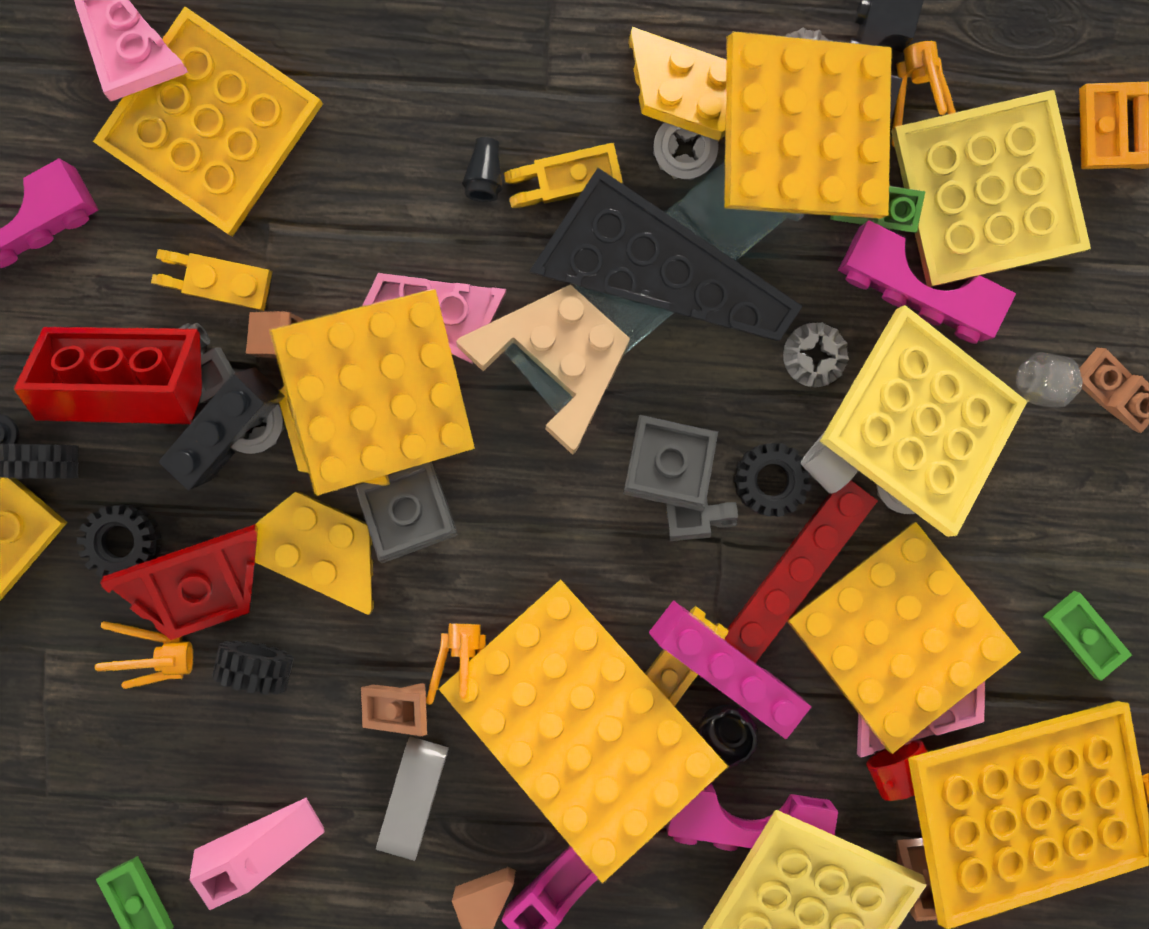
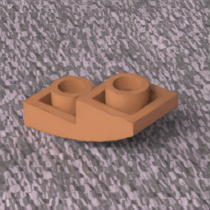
M1096 348L1071 379L1112 415L1134 431L1142 433L1149 425V383L1143 376L1132 375L1106 348Z

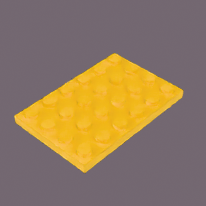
M559 580L469 661L468 695L466 699L459 697V671L439 688L440 692L601 883L606 881L728 767L562 580Z
M1116 701L908 758L937 922L946 929L1149 866V813L1129 703Z

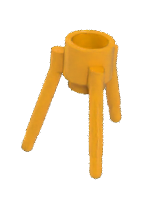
M922 41L906 47L903 50L905 61L896 64L898 77L903 79L895 105L893 129L901 126L903 122L908 77L912 78V83L914 84L930 82L940 115H945L946 112L947 114L956 113L942 71L941 59L938 57L936 42Z
M107 621L101 623V628L164 643L162 647H155L152 659L112 661L95 665L96 671L154 668L155 671H161L122 682V688L127 689L167 679H182L183 674L191 673L193 667V647L191 642H182V637L170 640L162 633Z
M449 623L448 633H441V646L426 697L428 705L434 702L449 648H451V657H460L459 697L461 699L467 698L469 657H475L476 651L478 654L485 648L486 635H480L481 625Z

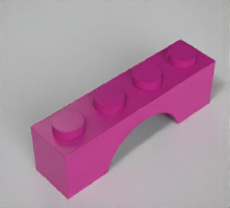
M59 158L23 178L24 198L21 208L10 223L0 228V268L7 267L18 260L17 255L29 248L37 249L51 243L54 239L53 235L60 231L75 229L84 225L89 220L88 216L99 210L75 167Z
M870 220L858 228L838 269L839 272L847 275L845 280L848 283L865 290L870 286L882 292V299L897 307H902L906 304L920 311L918 316L926 322L937 326L944 323L956 329L954 334L969 343L977 344L978 341L982 342L995 338L1016 293L980 275L967 280L956 290L943 291L930 288L914 276L907 264L905 256L906 238Z
M674 600L649 631V634L659 646L786 740L811 708L794 690L766 669L751 661Z
M710 783L676 814L665 827L668 836H673V840L687 845H695L698 840L713 842V845L719 849L735 851L738 846L752 848L772 815L758 820H745L730 814L718 802L712 783ZM790 794L784 805L778 810L835 836L838 810L830 800Z
M569 846L506 906L501 921L509 929H555L573 904L598 878L574 849Z

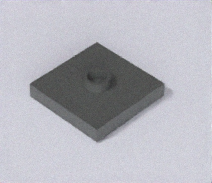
M639 415L623 495L703 511L706 506L718 432Z
M433 461L388 474L390 485L381 486L363 483L355 486L378 561L382 564L458 535Z

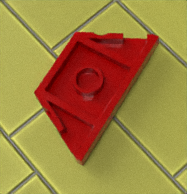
M254 524L105 575L100 584L108 593L113 590L128 601L133 612L142 619H148L153 622L155 628L170 640L248 614L250 612L258 536L257 525Z

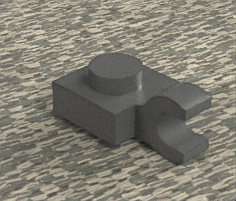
M706 500V506L703 511L666 504L670 541L710 538V526H737L738 510L736 502L708 505Z

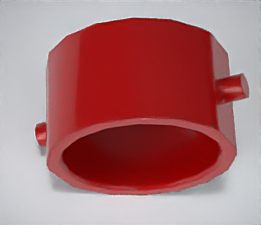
M921 740L910 741V744L903 745L893 754L888 752L887 749H882L867 761L866 765L882 799L894 801L915 795L908 758L927 753L925 745Z

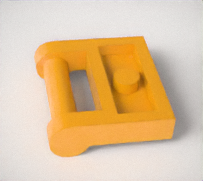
M1149 82L1085 84L1079 88L1081 169L1149 168ZM1127 99L1133 101L1134 152H1129Z

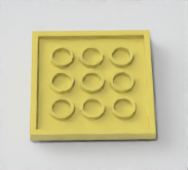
M1054 90L897 126L891 131L904 188L926 191L915 237L928 287L944 285L1091 249Z
M904 305L895 310L820 442L947 537L956 536L1028 401Z
M775 810L703 929H898L927 884L924 876L920 873Z

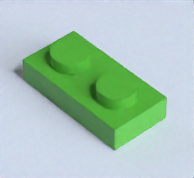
M1073 591L1043 616L1089 673L1097 680L1102 681L1132 656L1080 592Z
M138 856L101 874L96 879L121 929L174 928Z

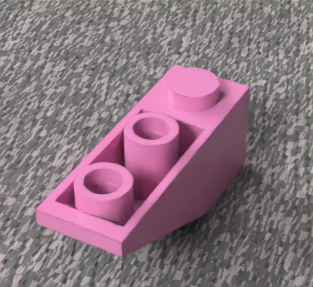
M304 798L194 849L190 881L208 909L212 910L251 891L324 833V826L308 799Z

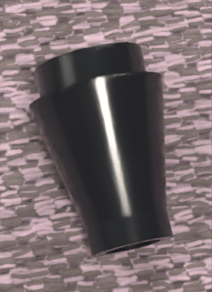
M479 137L475 140V148L462 182L463 187L466 188L465 195L469 199L479 202H492L497 200L498 193L503 189L499 159L500 143L496 139Z

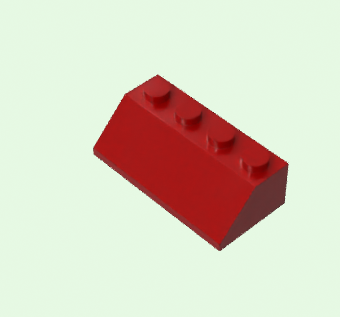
M43 327L18 378L14 391L36 421L191 424L202 394L200 333L198 329Z

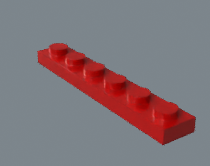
M851 480L839 491L828 494L727 628L728 634L724 640L756 663L878 500Z

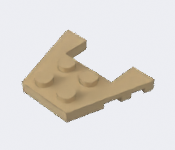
M570 284L460 337L456 344L457 348L484 371L512 343H515L565 389L573 399L546 424V430L573 455L577 451L596 413L597 407L629 345L630 338Z

